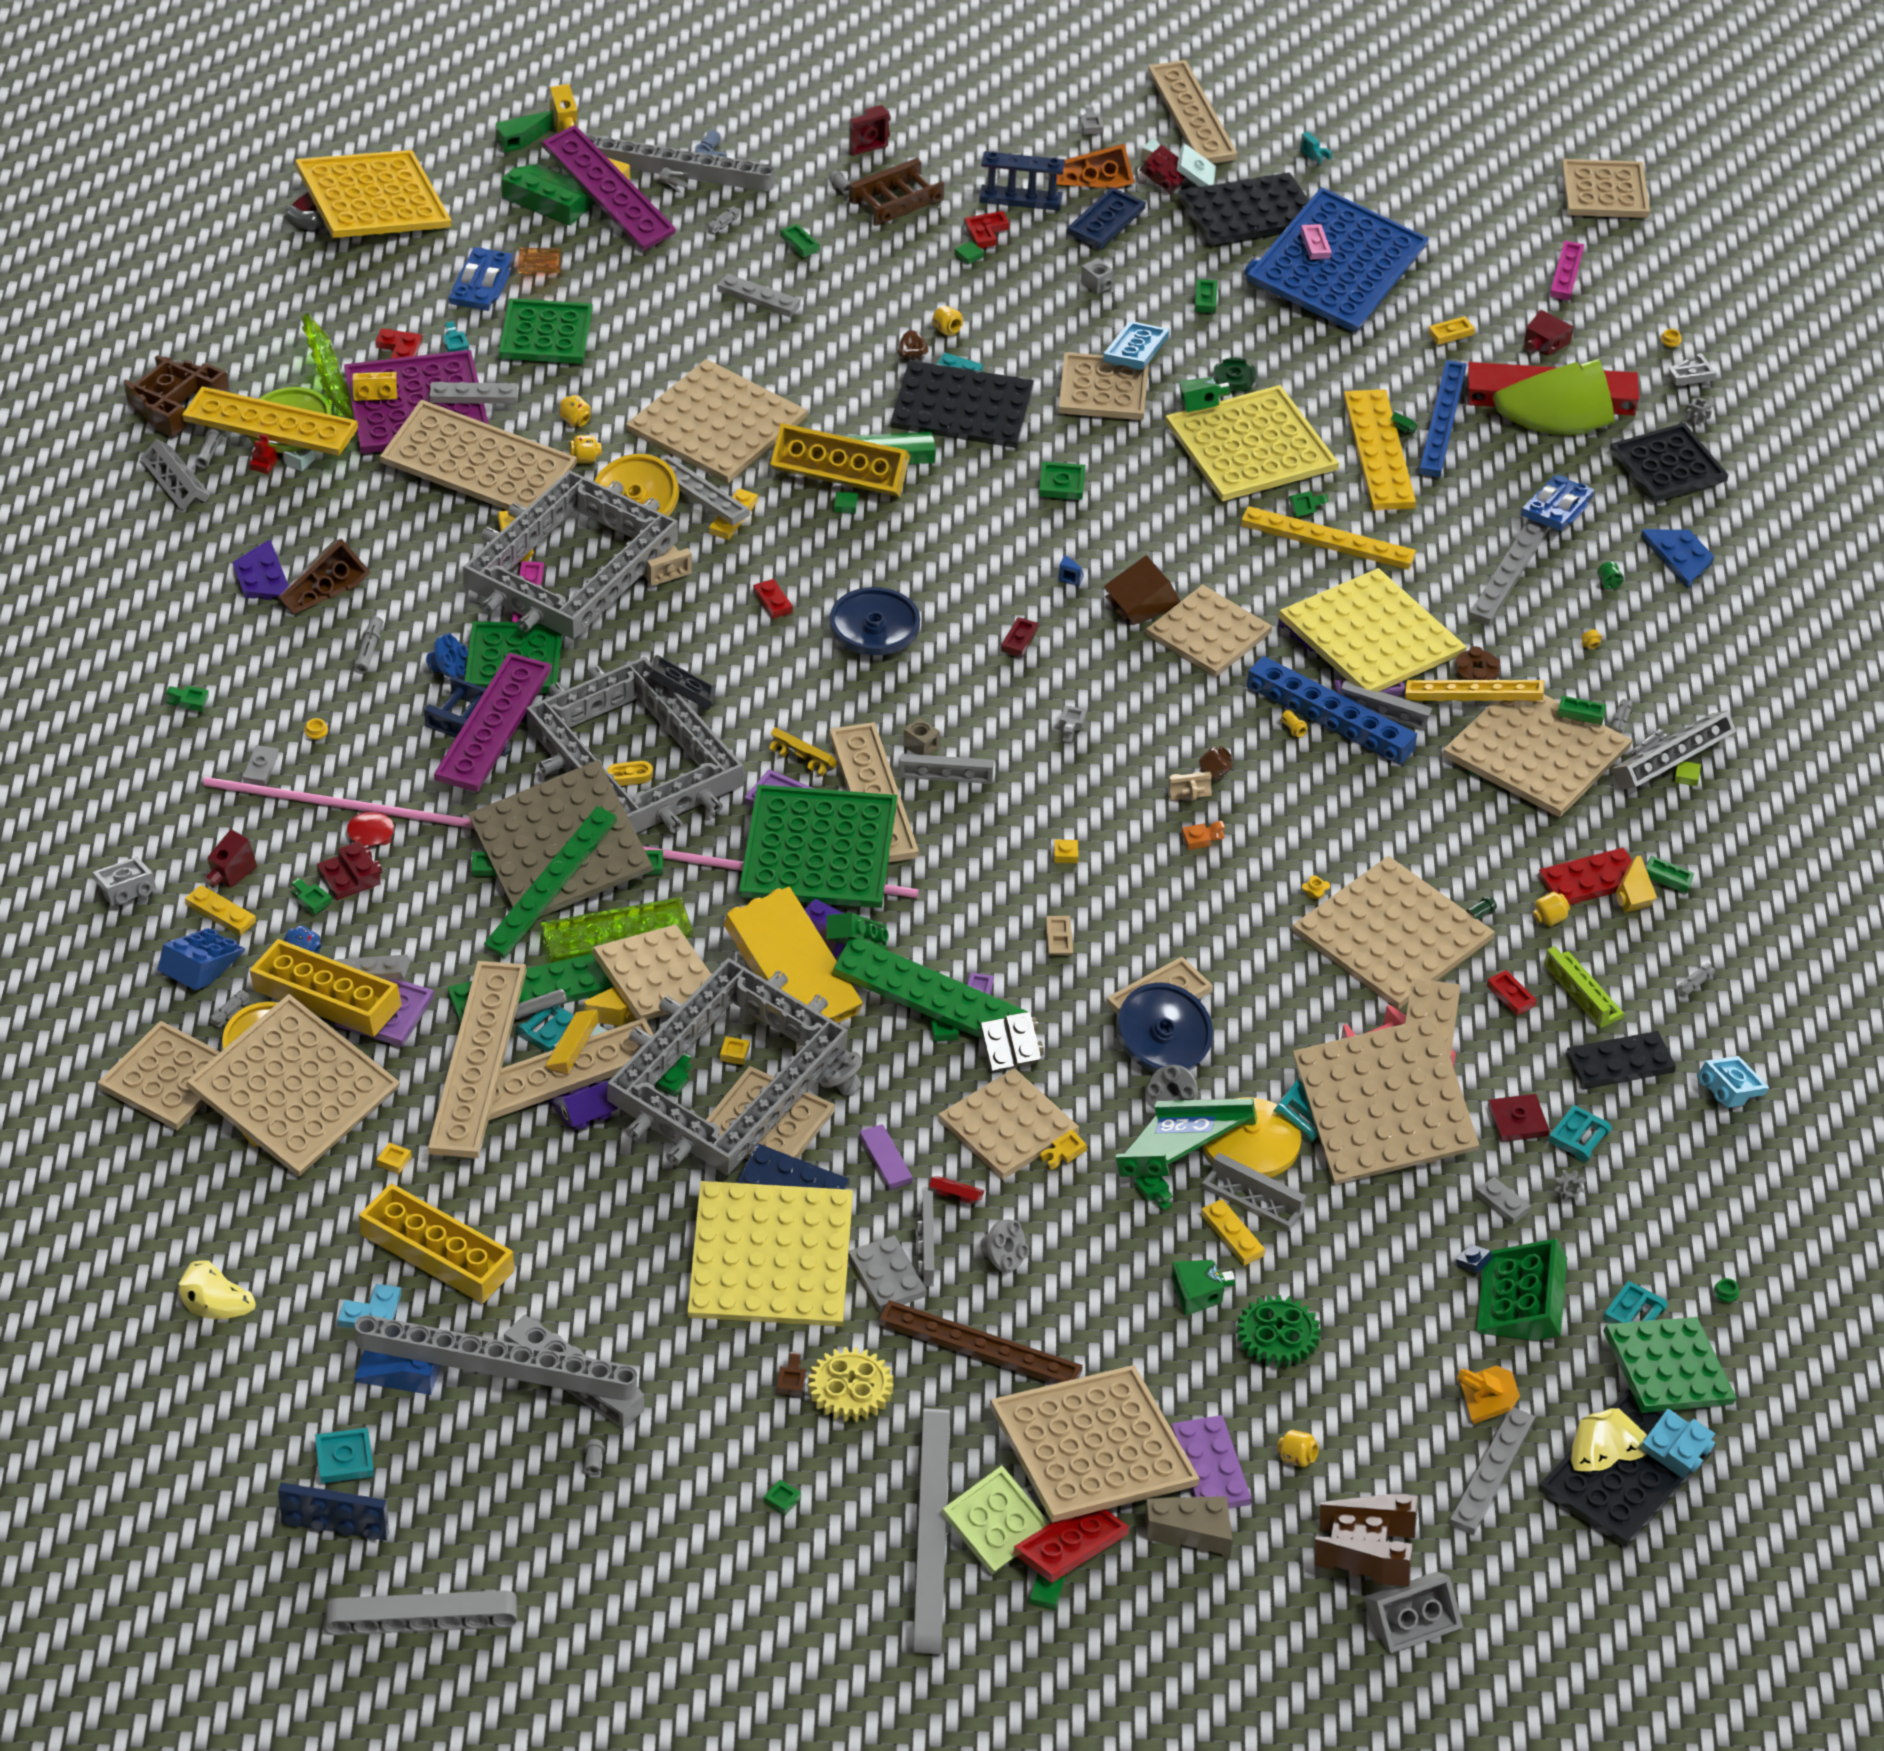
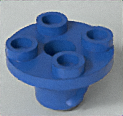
M452 634L441 635L436 639L434 651L429 652L426 656L427 666L432 672H443L448 678L452 676L456 678L466 675L468 650Z

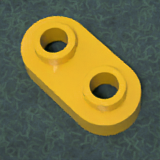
M646 761L617 763L607 768V772L614 775V780L620 786L647 783L653 778V767Z

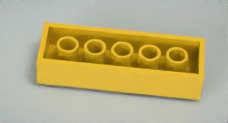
M781 423L770 465L775 470L900 497L910 454L904 449Z
M277 939L249 970L254 991L279 1001L290 994L315 1015L372 1037L376 1036L402 1006L398 984Z
M392 1183L359 1214L360 1235L482 1304L514 1272V1253L512 1250Z

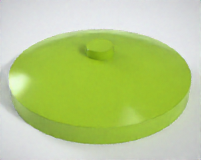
M281 388L259 398L265 401L332 415L328 400L319 392L308 388ZM248 436L253 443L260 440V438ZM270 440L268 446L276 448L277 453H284L285 451L295 452L305 449Z

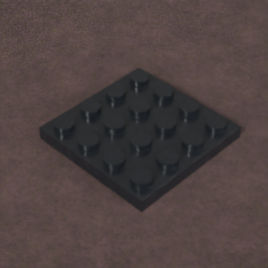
M1685 423L1610 444L1609 451L1653 503L1728 481L1729 474Z

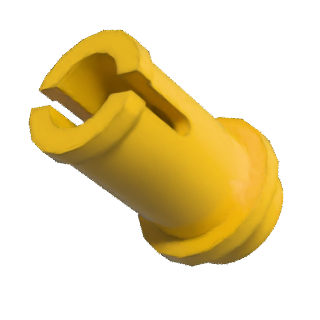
M1287 710L1281 715L1280 721L1291 730L1293 736L1302 737L1307 733V724L1302 720L1300 721L1291 710Z

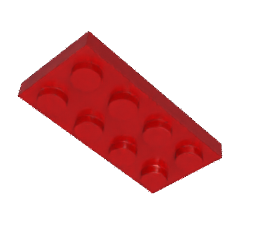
M1624 847L1539 869L1538 876L1549 893L1563 894L1568 904L1572 905L1616 893L1632 859Z
M1104 1509L1052 1522L1015 1545L1013 1554L1052 1583L1128 1535L1129 1526Z

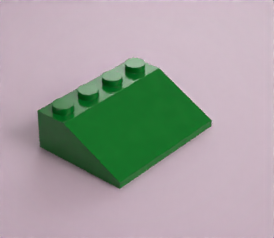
M539 164L513 168L501 178L503 199L568 226H571L596 203L571 177Z
M1557 1238L1491 1250L1493 1259L1483 1268L1477 1323L1478 1333L1535 1341L1560 1337L1567 1256Z

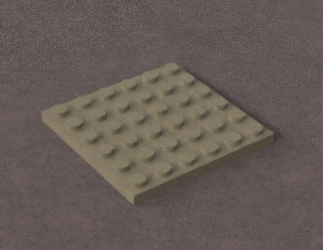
M599 760L468 813L469 819L512 908L597 805L615 814L618 821L539 917L653 871V866Z

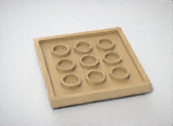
M1562 159L1568 215L1649 218L1650 208L1643 162Z
M1065 352L1058 413L1144 420L1149 363L1144 369L1135 370L1130 368V366L1111 365L1110 362L1103 361V355Z
M1201 585L1146 629V636L1215 678L1272 633V625L1204 585Z
M677 925L595 946L592 950V955L637 1020L643 1018L649 1020L667 1015L668 1013L659 1009V1004L666 995L683 1005L712 975Z
M160 1021L98 1081V1089L178 1130L205 1103L186 1087L187 1080L217 1056L220 1051Z
M751 1066L747 1068L706 1119L707 1122H713L719 1127V1137L730 1126V1122L736 1120L745 1110V1106L751 1104L760 1094V1090L766 1088L775 1077ZM806 1091L762 1138L759 1144L798 1159L835 1112V1104ZM753 1149L745 1157L746 1159H749Z
M1015 1068L938 1115V1121L1002 1180L1041 1157L1042 1151L1053 1149L1052 1142L1071 1129L1076 1134L1079 1133V1126Z

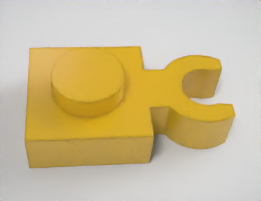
M1071 1129L1052 1142L1053 1149L1042 1151L1040 1156L1043 1162L1052 1158L1048 1162L1050 1170H1053L1059 1166L1061 1160L1064 1159L1069 1163L1088 1149L1087 1144Z

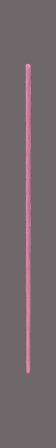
M204 777L203 786L363 812H379L389 816L474 829L468 818ZM643 846L644 850H663V859L743 871L744 862ZM885 884L884 894L918 898L919 889Z

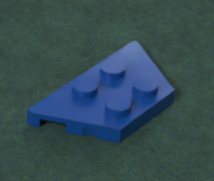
M1642 530L1641 537L1687 588L1691 587L1693 580L1696 577H1700L1704 570L1708 569L1713 563V554L1690 530Z

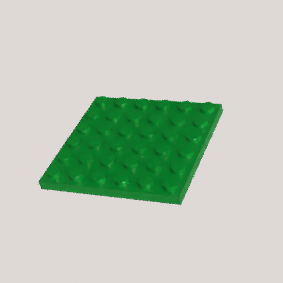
M757 784L739 897L762 899L769 896L776 889L780 888L782 890L790 886L799 902L812 903L817 899L824 904L882 908L898 795Z

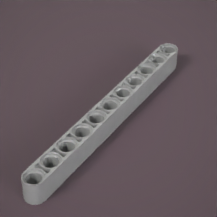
M585 134L607 158L629 164L632 170L659 174L663 168L667 167L673 171L689 173L688 176L675 175V177L759 191H770L774 188L775 169L769 164Z
M370 1315L360 1316L355 1321V1344L362 1350L619 1400H629L636 1395L637 1371L629 1365Z
M923 1408L913 1653L941 1654L946 1519L940 1512L947 1506L950 1409Z

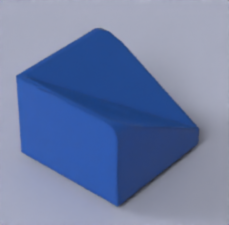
M1064 555L1059 565L1058 581L1080 586L1084 578L1082 567Z

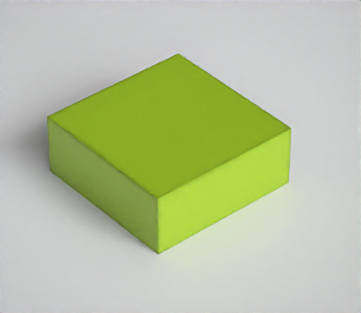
M1685 761L1677 764L1674 783L1698 786L1701 764Z

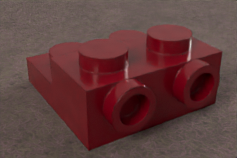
M883 105L864 109V115L849 119V153L852 156L888 146L891 115L889 110L885 109Z
M1162 144L1153 151L1139 170L1170 195L1186 178L1177 171L1179 157Z
M360 841L339 848L338 856L317 863V871L336 900L381 884L380 874H382V867L378 860H372L369 846H363Z

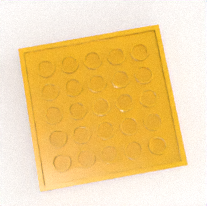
M412 150L295 159V168L332 238L451 227V218Z

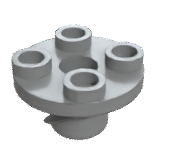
M845 1049L817 1079L820 1086L825 1088L836 1086L839 1092L845 1096L856 1092L861 1086V1081L856 1074L862 1065L861 1056L857 1052H847Z
M1167 1065L1157 1070L1147 1088L1154 1105L1156 1101L1196 1100L1198 1094L1197 1082L1189 1070L1179 1065Z
M1006 1219L997 1221L990 1229L989 1234H986L981 1240L980 1248L982 1254L989 1258L996 1268L1002 1271L1017 1269L1023 1259L1029 1255V1247L1026 1244L1021 1224L1017 1220Z

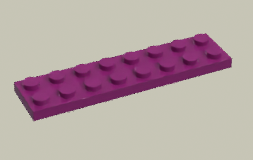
M576 125L542 142L543 149L642 251L649 249L676 233V228Z
M508 653L436 769L434 780L478 792L526 714L527 707L532 704L551 673V664Z

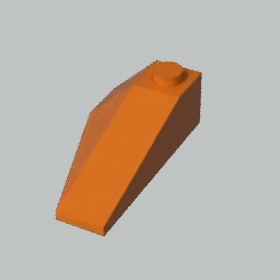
M1125 143L1065 159L1063 175L1057 174V185L1119 188L1135 183Z

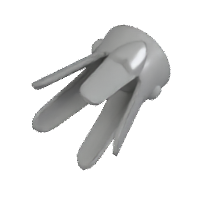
M667 167L663 168L661 173L659 172L660 182L670 185L680 193L681 190L676 186H688L685 181L678 179L675 175L688 176L689 173L673 171Z

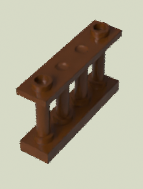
M915 158L850 183L849 201L852 204L865 201L874 210V225L877 226L944 200V182L941 181L931 185L921 176L922 162ZM916 181L923 189L914 192L907 183ZM898 187L906 195L897 198L889 190ZM882 194L889 202L880 205L873 197Z

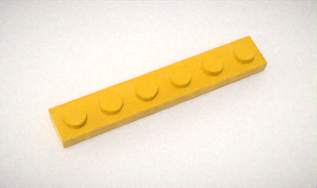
M1407 680L1405 696L1406 700L1415 702H1465L1468 700H1481L1484 702L1491 700H1504L1507 702L1527 700L1534 702L1543 700L1545 687L1544 680Z

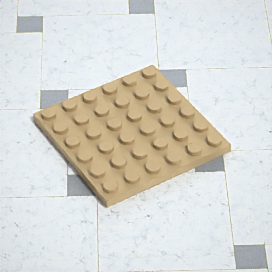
M705 359L626 423V431L729 483L776 444L781 423L797 426L807 417V410Z
M1544 695L1543 700L1534 702L1527 700H1514L1511 702L1495 700L1443 749L1442 756L1540 808L1561 817L1631 747L1632 739L1603 724L1598 725L1557 716L1560 702Z
M1387 856L1292 925L1293 933L1397 1009H1400L1409 1001L1412 978L1431 981L1439 980L1494 939L1495 931L1478 919H1475L1470 913L1390 856Z
M290 994L187 1080L186 1083L188 1089L298 1177L400 1086V1082Z
M1436 1016L1293 1051L1296 1067L1334 1185L1479 1150L1480 1144Z
M1135 1365L990 1400V1408L1052 1522L1199 1485V1476Z

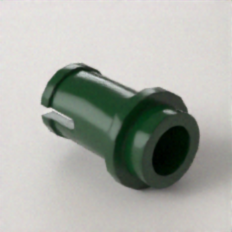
M1490 896L1482 897L1479 903L1466 911L1475 919H1480L1487 914H1493L1497 904Z

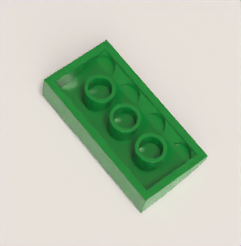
M931 432L845 436L907 450L910 454L908 465L935 463L936 448Z

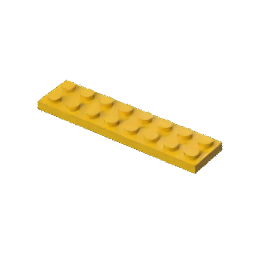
M201 387L182 414L185 422L257 438L262 434L268 436L270 441L337 456L341 455L358 429V422L356 420L207 387Z
M1386 389L1344 391L1343 398L1372 510L1414 509L1416 507V499L1397 428L1395 427V422L1391 420L1393 414Z

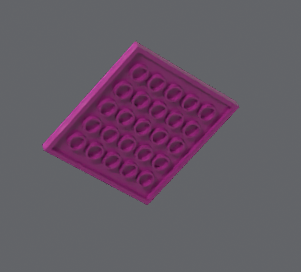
M464 350L344 364L354 420L358 422V429L356 431L361 454L380 452L386 449L420 400L430 403L431 382L479 383L472 351ZM353 373H397L396 399L354 400ZM432 403L489 424L484 404Z

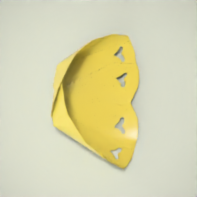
M210 1261L191 1262L178 1284L182 1303L188 1308L190 1313L204 1318L229 1319L245 1315L254 1310L256 1306L251 1292L245 1291L238 1285L228 1281ZM189 1291L195 1292L194 1302L188 1298ZM244 1295L246 1296V1300L249 1302V1304L245 1301H242Z
M1611 1408L1600 1413L1588 1415L1580 1420L1572 1445L1571 1462L1573 1468L1577 1471H1600L1611 1467L1618 1459L1630 1461L1643 1457L1647 1453L1641 1450L1640 1446L1648 1435L1619 1408ZM1630 1445L1637 1449L1629 1452L1626 1451ZM1600 1454L1608 1457L1607 1459H1602L1600 1462L1598 1461L1600 1458ZM1584 1457L1591 1462L1580 1464Z

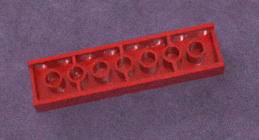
M1468 362V405L1496 407L1493 400L1496 392L1558 367ZM1604 370L1614 415L1636 416L1637 405L1640 400L1638 372ZM1476 392H1479V394L1484 398L1481 400H1475L1472 397V395ZM1630 401L1633 403V407L1624 409L1621 407V404Z

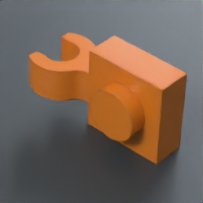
M1217 821L1208 828H1206L1205 823L1182 827V836L1188 850L1211 846L1212 840H1222L1225 838L1223 833L1225 826L1222 821Z

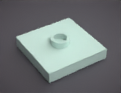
M1184 144L1180 148L1177 171L1199 187L1213 185L1216 166Z

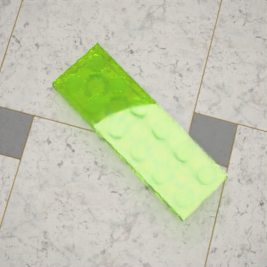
M307 313L301 317L304 324L302 330L308 337L306 340L308 346L313 351L310 354L317 364L315 369L322 378L319 381L326 391L324 396L330 405H335L340 417L345 416L347 419L354 420L349 392L331 339L312 316Z
M682 897L541 922V931L551 963L592 954L593 947L672 925H677L686 938L693 937V929Z

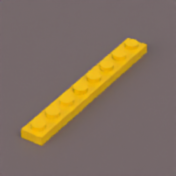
M1250 506L1247 507L1241 521L1242 527L1410 570L1416 555V550Z

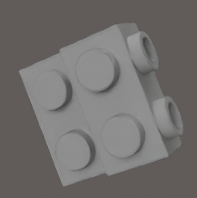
M138 857L92 872L94 881L102 888L104 898L111 905H121L129 899L144 897L157 890L153 873Z

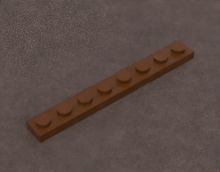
M891 1300L888 1301L879 1318L880 1326L1052 1384L1078 1379L1082 1373L1083 1365Z

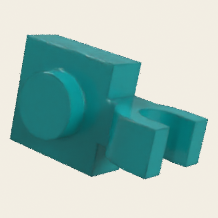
M1309 131L1302 133L1300 150L1311 160L1315 159L1317 163H1322L1323 157H1326L1328 160L1332 159L1333 152L1331 150L1320 148V141Z
M454 321L445 322L447 332H445L446 335H443V342L447 352L469 350V343L464 331L457 332Z

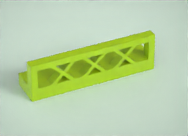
M1555 946L1547 949L1544 966L1599 1028L1623 1019L1624 1012L1569 951L1561 953Z

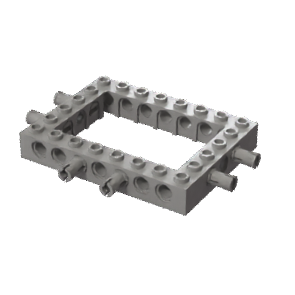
M568 470L528 508L513 502V505L511 504L508 509V515L516 519L503 531L498 532L489 526L483 530L481 538L489 543L463 566L464 587L487 598L480 606L484 613L487 612L488 615L492 614L500 605L523 615L517 621V626L521 631L528 632L538 622L574 640L647 571L648 560L661 557L678 541V521L658 512L660 504L656 499L653 501V498H649L643 505L621 495L624 488L620 482L613 481L606 488ZM574 510L634 538L631 542L628 541L626 547L620 553L615 554L605 567L602 566L592 579L589 578L586 585L579 591H575L573 597L565 604L562 595L554 594L542 588L539 584L535 585L525 580L521 575L517 576L508 572Z
M646 657L608 673H604L599 666H595V669L592 667L588 671V676L591 680L568 690H565L560 683L556 682V686L552 684L548 690L552 697L527 707V728L552 755L551 758L539 762L540 771L544 776L562 768L568 773L597 761L591 754L590 748L584 746L578 739L577 733L572 732L570 727L637 698L694 760L699 768L686 774L681 773L677 778L665 783L661 782L659 786L637 793L635 795V802L627 795L626 789L624 787L621 788L614 780V775L612 773L609 774L603 767L636 833L660 822H663L670 832L675 833V829L679 831L683 826V822L676 815L700 804H703L710 814L715 815V811L719 813L723 808L722 803L716 797L743 786L744 765L678 693L648 677L651 663Z
M727 958L683 1005L668 995L661 1000L659 1009L670 1014L671 1017L653 1036L637 1026L631 1031L628 1039L641 1046V1048L607 1083V1101L636 1118L626 1128V1133L630 1138L635 1134L633 1140L637 1141L650 1127L676 1143L666 1154V1158L670 1163L676 1160L673 1165H679L686 1155L691 1152L728 1176L755 1147L756 1143L762 1140L846 1049L848 1030L821 1014V1011L828 1006V1002L824 997L819 1000L821 995H815L811 1002L806 1005L781 990L788 982V978L784 973L779 977L781 971L777 970L766 981L732 959ZM733 1003L804 1047L795 1057L792 1055L789 1063L781 1072L777 1071L775 1078L769 1085L760 1090V1094L754 1101L745 1106V1110L736 1120H732L730 1126L719 1137V1127L715 1123H709L695 1114L694 1110H688L675 1102L673 1097L665 1096L657 1091L653 1085Z

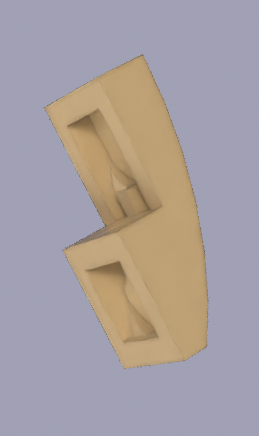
M1046 916L1049 955H1073L1070 916Z

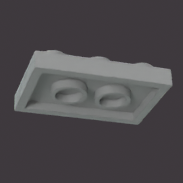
M895 1235L849 1250L848 1258L879 1313L883 1312L889 1300L906 1304L927 1297V1290Z

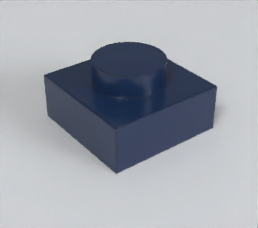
M1470 1244L1456 1258L1457 1267L1479 1273L1493 1259L1491 1250Z

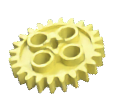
M844 1347L843 1353H839L834 1349L832 1357L825 1353L824 1361L817 1359L816 1367H811V1375L808 1376V1393L811 1394V1401L816 1402L817 1409L824 1407V1415H828L831 1412L834 1413V1420L840 1415L843 1416L844 1422H847L849 1416H853L855 1422H858V1416L861 1415L864 1419L868 1420L869 1412L876 1416L878 1415V1408L884 1410L885 1403L891 1401L893 1375H890L891 1368L885 1367V1360L877 1361L876 1353L869 1357L867 1349L862 1354L858 1353L857 1347L853 1349V1352H849L847 1347Z

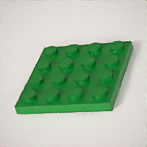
M509 298L499 347V358L584 364L593 315V304Z
M472 621L465 681L487 689L508 653H513L551 664L552 671L538 692L549 693V687L552 684L556 686V682H558L563 635L540 623H536L528 632H524V630L521 631L517 623Z
M1697 1317L1606 1324L1603 1332L1641 1413L1666 1411L1667 1409L1678 1410L1733 1405L1737 1397Z

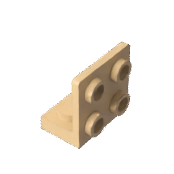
M673 545L661 557L648 560L647 571L643 575L649 584L654 586L692 574V553L688 548L678 551L675 545Z

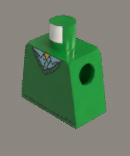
M1213 377L1179 381L1181 402L1187 413L1218 406L1220 404L1219 397L1230 395L1229 384H1216Z
M1213 1260L1172 1262L1171 1280L1185 1315L1221 1304L1223 1302L1224 1288L1235 1286L1233 1272L1219 1273Z

